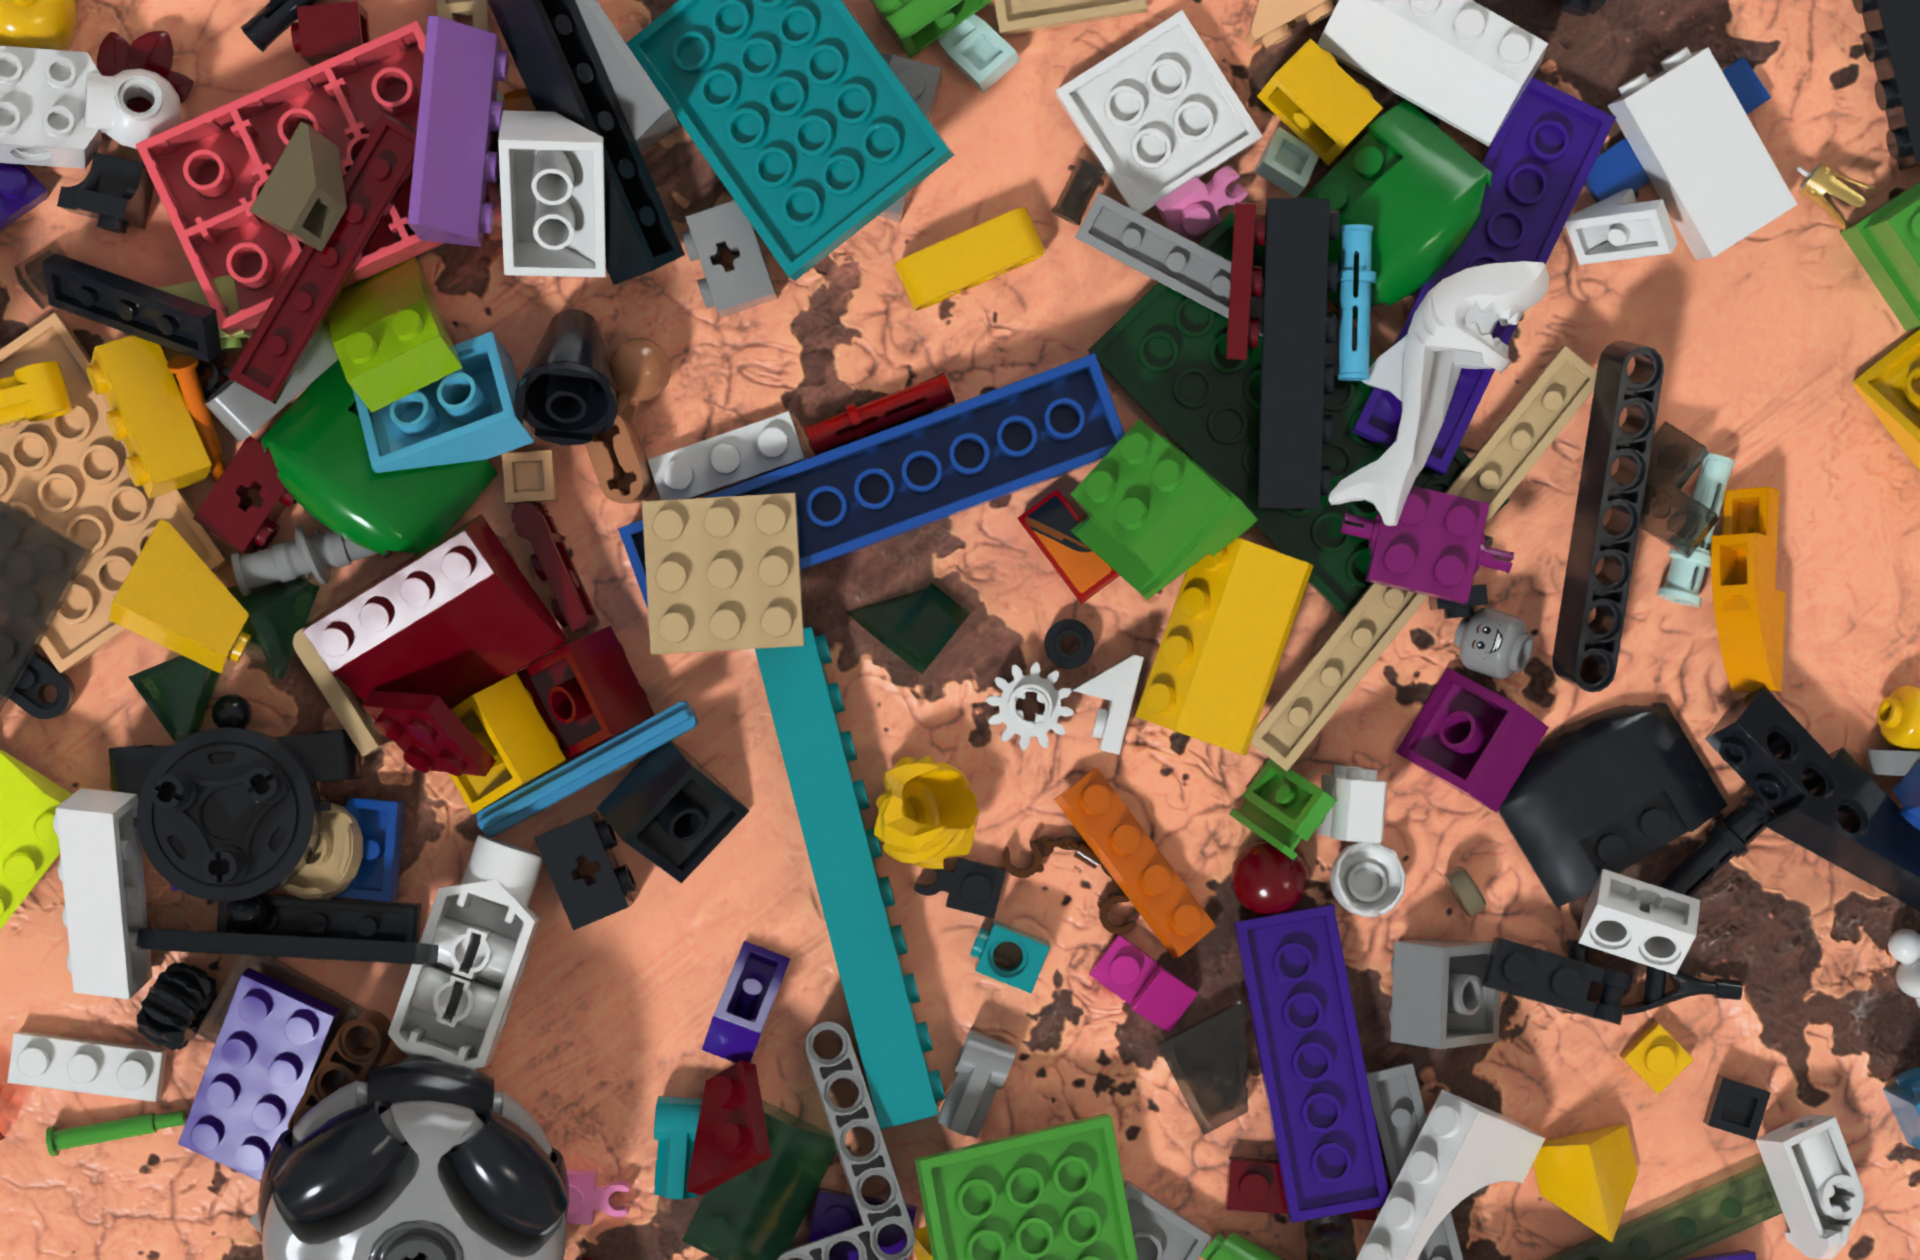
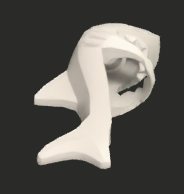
M1544 262L1492 263L1466 268L1443 279L1428 291L1414 313L1408 334L1377 358L1369 367L1370 380L1362 381L1369 386L1391 392L1401 401L1402 415L1395 441L1378 460L1341 480L1330 492L1328 501L1331 505L1366 500L1374 504L1385 525L1396 526L1398 524L1414 481L1423 469L1443 425L1461 369L1494 368L1502 374L1512 363L1509 359V346L1503 343L1499 337L1493 339L1491 334L1498 320L1502 326L1516 325L1525 311L1544 298L1549 287L1550 278Z

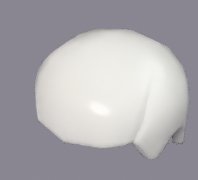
M1357 842L1345 847L1333 861L1329 882L1333 896L1343 908L1361 917L1375 918L1393 910L1403 897L1406 873L1395 850L1380 843Z

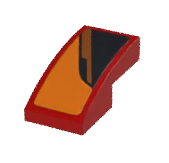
M1058 489L1017 518L1081 604L1120 576L1070 531L1081 523L1082 520Z

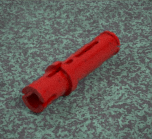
M943 372L936 377L898 390L856 407L854 403L845 406V412L812 425L808 424L804 428L816 456L821 452L855 439L860 440L867 437L868 434L911 419L914 416L945 404L954 403L955 399L947 377Z

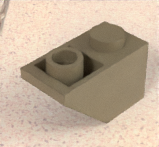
M300 122L252 205L250 212L280 232L322 252L347 209L339 147L309 125Z

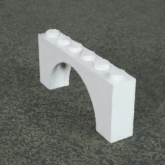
M1441 1090L1356 1260H1418L1434 1230L1449 1212L1466 1197L1485 1186L1497 1182L1515 1181L1523 1183L1545 1138L1509 1117Z

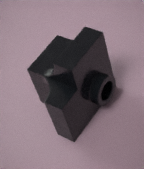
M94 153L88 176L75 186H61L57 206L73 214L96 218V227L127 234L128 226L145 229L154 184L144 163Z

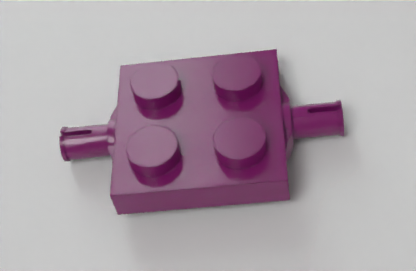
M1412 486L1396 526L1385 525L1379 512L1374 520L1345 512L1341 522L1343 524L1340 527V534L1344 533L1369 539L1368 544L1371 557L1365 581L1460 604L1468 603L1473 577L1480 566L1509 573L1513 565L1511 561L1514 560V552L1485 546L1484 527L1489 503L1417 486Z

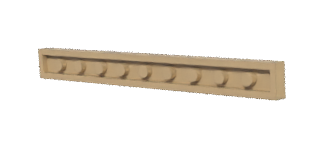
M1561 347L1445 493L1489 503L1486 525L1592 394L1597 371L1568 347ZM1371 583L1259 722L1251 744L1287 772L1428 596Z

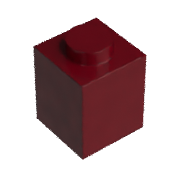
M357 1L298 6V22H294L291 25L294 50L296 53H301V57L311 66L370 41L368 13Z

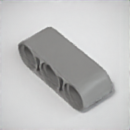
M326 320L324 321L276 405L231 379L206 400L205 405L238 442L245 440L255 433L338 360L332 343L330 325Z

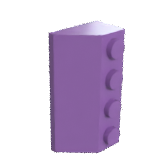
M428 15L408 225L421 241L482 247L483 233L491 234L494 223V203L487 202L488 182L497 183L499 173V152L491 151L493 132L500 131L502 112L504 110V102L496 100L498 81L506 82L508 78L509 51L501 50L502 45L495 33Z

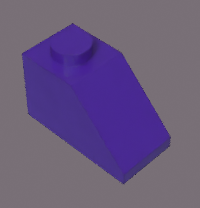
M743 942L711 1020L702 1047L703 1051L734 1063L741 1060L751 1062L791 958L749 942Z

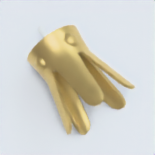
M1823 160L1811 173L1801 167H1797V171L1807 177L1798 193L1808 198L1814 204L1819 205L1842 229H1846V220L1825 197L1824 193L1833 195L1858 208L1865 205V198L1838 179L1873 190L1875 188L1869 184L1836 173Z

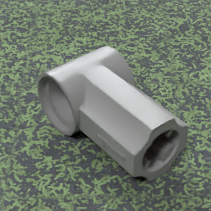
M970 1029L954 1068V1071L957 1073L940 1110L938 1123L964 1136L977 1138L997 1089L1001 1090L1007 1079L1017 1048Z

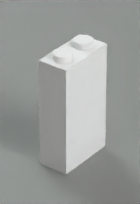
M1684 47L1662 60L1660 64L1664 70L1654 77L1648 79L1647 75L1642 73L1620 86L1618 90L1622 96L1607 106L1612 115L1616 117V122L1660 199L1664 200L1668 213L1695 260L1715 257L1798 204L1709 47L1693 53L1689 51L1688 47Z

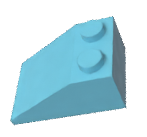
M492 331L454 345L462 364V369L371 413L353 390L371 466L375 473L486 460L535 442L531 426L525 420L522 424L517 417L514 401L519 382L512 357Z

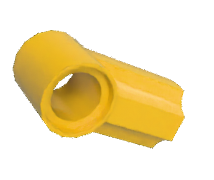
M46 361L27 365L15 370L14 376L0 379V427L23 420L28 422L49 420L64 416L73 411L59 361Z

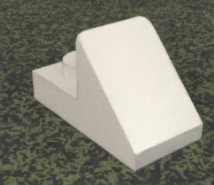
M1632 188L1622 190L1570 215L1565 223L1579 265L1671 254L1678 244L1664 200L1637 203Z
M1131 654L1071 689L1074 692L1109 700L1107 710L1098 708L1091 737L1099 739L1097 747L1099 750L1117 755L1120 754L1144 659L1142 656Z

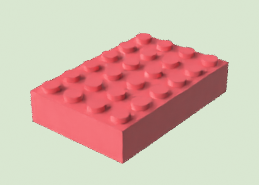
M418 21L135 144L210 307L216 309L218 325L231 338H233L231 335L242 330L249 331L258 326L305 246L304 243L280 232L250 212L252 205L300 122L309 125L339 147L343 179L383 112L417 131L426 37ZM412 173L344 288L445 244L421 241L408 225ZM488 182L487 202L494 203V221L502 218L501 199L494 184ZM231 275L235 279L241 309L237 311L238 313L229 315V309L223 302L213 280L214 277Z

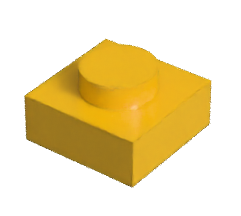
M1655 1021L1619 1055L1658 1095L1694 1060Z

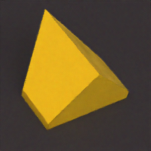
M1621 1123L1544 1141L1532 1164L1539 1194L1612 1243L1638 1174L1627 1124Z

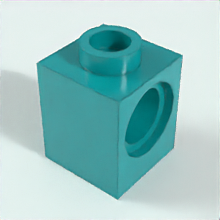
M993 919L989 931L980 927L970 956L977 958L975 964L976 972L1032 994L1050 945L1046 940ZM1003 942H1013L1022 950L1020 961L1012 967L1000 966L993 958L995 948Z

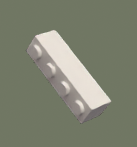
M80 788L56 807L53 826L59 838L60 861L58 864V876L63 882L65 905L62 919L68 931L69 952L67 955V968L72 973L73 993L130 999L153 977L150 949H140L141 946H137L139 928L149 929L142 845L138 827H133V818L137 817V794Z

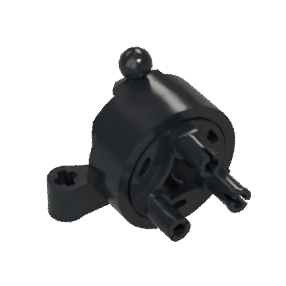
M228 694L218 699L212 709L213 722L217 728L194 733L169 746L155 747V745L109 748L111 791L133 793L139 797L137 817L133 818V827H138L142 846L156 870L168 882L187 894L212 901H231L226 911V919L229 926L238 933L251 934L262 928L266 921V908L258 896L283 886L304 868L310 860L318 840L322 811L332 810L331 801L321 802L316 782L362 779L361 759L359 750L345 729L280 737L248 730L246 727H248L252 719L251 705L246 698L240 695Z

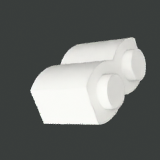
M1333 765V774H1322L1321 789L1337 801L1327 813L1323 823L1317 828V834L1342 841L1383 843L1388 782L1377 780L1378 770L1363 769V767Z

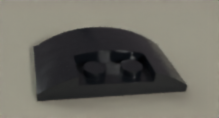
M1653 703L1654 706L1623 705L1589 715L1563 728L1535 749L1500 806L1498 813L1556 908L1591 892L1602 869L1620 873L1686 832H1693L1728 806L1666 703Z

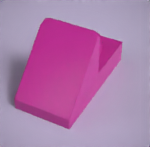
M1121 934L1115 936L1089 971L1090 976L1127 1002L1133 1011L1168 1033L1198 994L1195 989Z

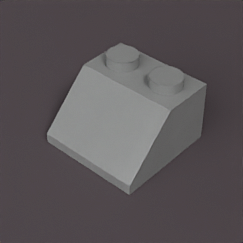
M1439 939L1394 941V955L1391 961L1393 986L1392 1005L1389 1012L1391 1023L1390 1042L1434 1049L1499 1042L1500 991L1482 986L1493 941Z

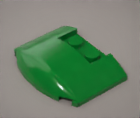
M1407 100L1396 105L1368 126L1370 131L1303 197L1330 199V209H1339L1338 241L1329 240L1328 261H1337L1338 271H1341V226L1349 224L1373 226L1371 271L1376 272V283L1371 284V307L1386 302L1388 307L1407 297L1434 277L1454 257L1476 226L1482 214L1480 206L1483 201L1486 185L1491 188L1493 173ZM1357 255L1354 256L1353 296L1355 298L1358 297L1359 257ZM1337 283V291L1327 292V299L1339 310L1340 284ZM1355 308L1353 309V319L1357 318V309Z
M339 359L307 387L261 439L264 453L268 450L270 451L274 464L278 469V479L308 513L338 535L359 546L385 555L386 550L417 554L446 536L495 479L498 473L487 460L375 473L371 466L353 388L346 380Z

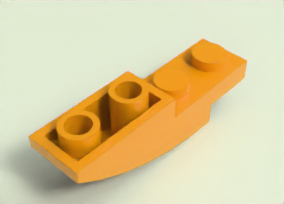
M1769 486L1725 490L1722 535L1711 536V577L1715 622L1724 668L1731 691L1735 693H1752L1763 686L1770 692H1782L1786 592L1775 589L1779 490Z

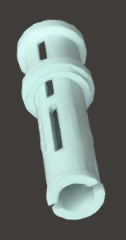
M1703 453L1699 475L1694 486L1679 543H1674L1673 547L1669 549L1668 556L1672 558L1665 585L1664 587H1658L1656 596L1686 606H1701L1702 598L1698 594L1706 567H1711V551H1709L1711 536H1713L1715 525L1717 524L1728 479L1735 463L1733 459L1717 454Z

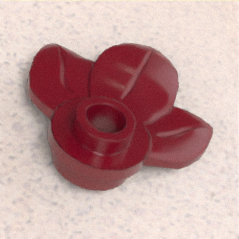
M160 30L146 33L134 40L131 45L119 34L110 32L103 39L99 47L97 69L102 76H114L123 70L139 68L156 72L172 84L180 97L181 104L188 97L194 84L193 80L186 75L172 71L174 50L170 34L166 31ZM136 97L134 103L126 106L130 110L140 113L146 112L153 105L145 98Z

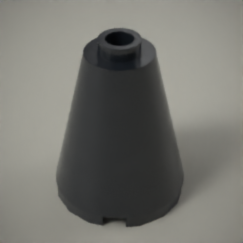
M563 310L551 319L516 389L514 403L518 419L522 424L525 420L535 429L534 435L543 441L559 445H583L591 442L594 434L605 429L606 433L612 428L618 413V396L598 322L592 315L582 310Z

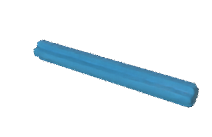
M680 701L483 808L476 814L480 830L487 837H494L692 730L698 724L694 709L687 701Z

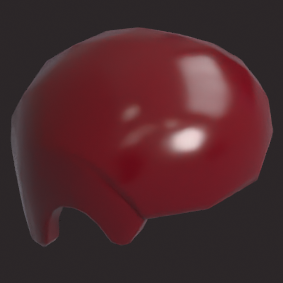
M1265 840L1254 842L1245 847L1234 860L1230 883L1237 900L1246 909L1262 915L1280 914L1290 910L1300 902L1308 890L1310 868L1303 852L1295 848L1294 852L1298 855L1292 860Z

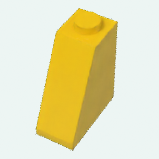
M160 518L112 601L109 620L222 674L229 659L237 663L240 661L252 635L244 632L249 618L248 612L169 522Z

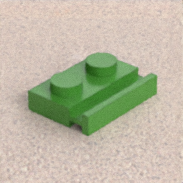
M1269 758L1242 795L1246 799L1239 811L1232 809L1229 815L1294 860L1298 855L1294 852V849L1301 839L1305 841L1310 839L1317 827L1323 823L1327 813L1337 800L1292 769H1289L1287 772Z

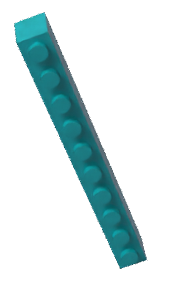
M814 626L804 628L805 646L755 649L876 1117L880 1130L939 1115L938 1101L946 1099L939 1069L930 1071L925 1052L932 1051L933 1045L927 1022L917 1023L912 1004L921 1002L914 973L904 974L900 955L908 953L901 924L892 926L887 907L896 905L888 876L879 878L875 858L883 856L880 841L874 835V828L867 829L862 810L870 808L863 779L856 781L853 779L849 762L858 760L851 731L841 733L837 713L845 711L838 682L828 683L824 667L825 664L832 663L828 641L825 634L816 636Z

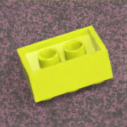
M1 749L0 930L60 854L59 838L53 826L56 807L72 795L71 792Z

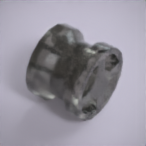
M1348 1214L1306 1220L1304 1231L1306 1241L1308 1242L1306 1246L1307 1260H1356V1243L1353 1240L1355 1236L1354 1224Z

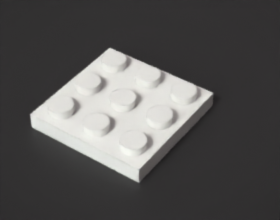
M1183 10L1055 90V95L1125 205L1142 215L1155 208L1154 203L1196 176L1199 179L1260 141L1263 137Z

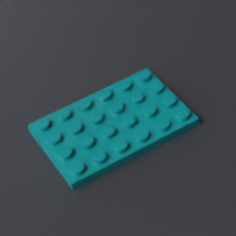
M679 0L626 43L782 269L794 281L954 156L952 150L843 0Z

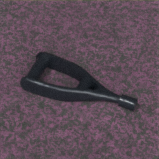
M1577 939L1566 940L1564 946L1568 947V958L1587 963L1588 949L1598 950L1579 944ZM1647 966L1644 1001L1620 1005L1619 1009L1624 1010L1623 1015L1636 1014L1695 995H1713L1717 999L1740 1000L1743 987L1741 980L1715 978L1712 982L1692 977L1680 970L1675 975ZM1666 973L1675 980V987L1665 993ZM1560 1009V1010H1561L1562 1012H1564V1013L1576 1014V1013H1572V1012H1569V1011Z

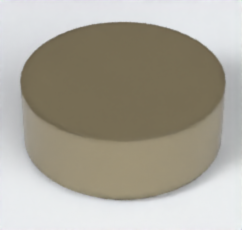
M1457 866L1443 875L1449 889L1469 917L1486 908V901L1482 893L1462 866Z

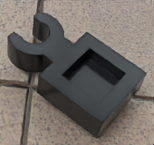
M957 857L954 871L946 869L945 866L944 869H934L937 873V879L933 884L925 885L915 882L914 890L921 895L931 896L940 891L948 892L946 907L994 919L1006 869Z

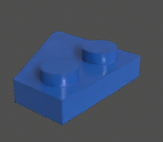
M364 797L350 798L345 809L357 819L363 835V858L355 878L344 891L334 897L382 902L397 901L405 801Z

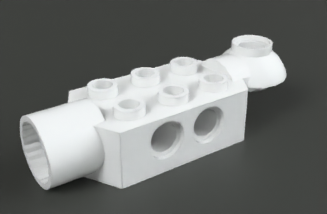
M0 46V163L86 169L92 161L94 153L98 152V147L102 143V133H106L123 146L137 149L136 143L180 124L182 116L180 97L172 84L156 72L139 68L123 70L114 76H102L88 52ZM141 97L150 101L153 106L146 112L138 113L127 108L125 104L132 98Z
M478 835L461 884L438 889L420 943L439 945L438 961L434 963V966L412 964L388 1031L390 1038L401 1051L408 1055L401 1062L416 1060L438 1061L477 1069L485 1067L492 1061L542 919L529 905L544 862L540 854L497 839Z

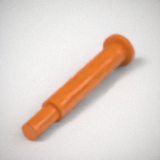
M187 354L180 355L171 359L167 367L169 372L176 374L186 407L212 464L210 471L213 480L217 483L226 468L221 455L223 450L209 408L205 405L206 398L196 371L199 360Z

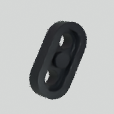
M0 639V692L33 717L52 719L66 714L73 706L76 695L75 686L70 677L65 673L60 674L51 662L24 642L16 639ZM10 654L16 658L18 663L13 673L8 672L4 666V661ZM49 684L53 685L58 693L56 700L52 703L48 702L44 697V690Z

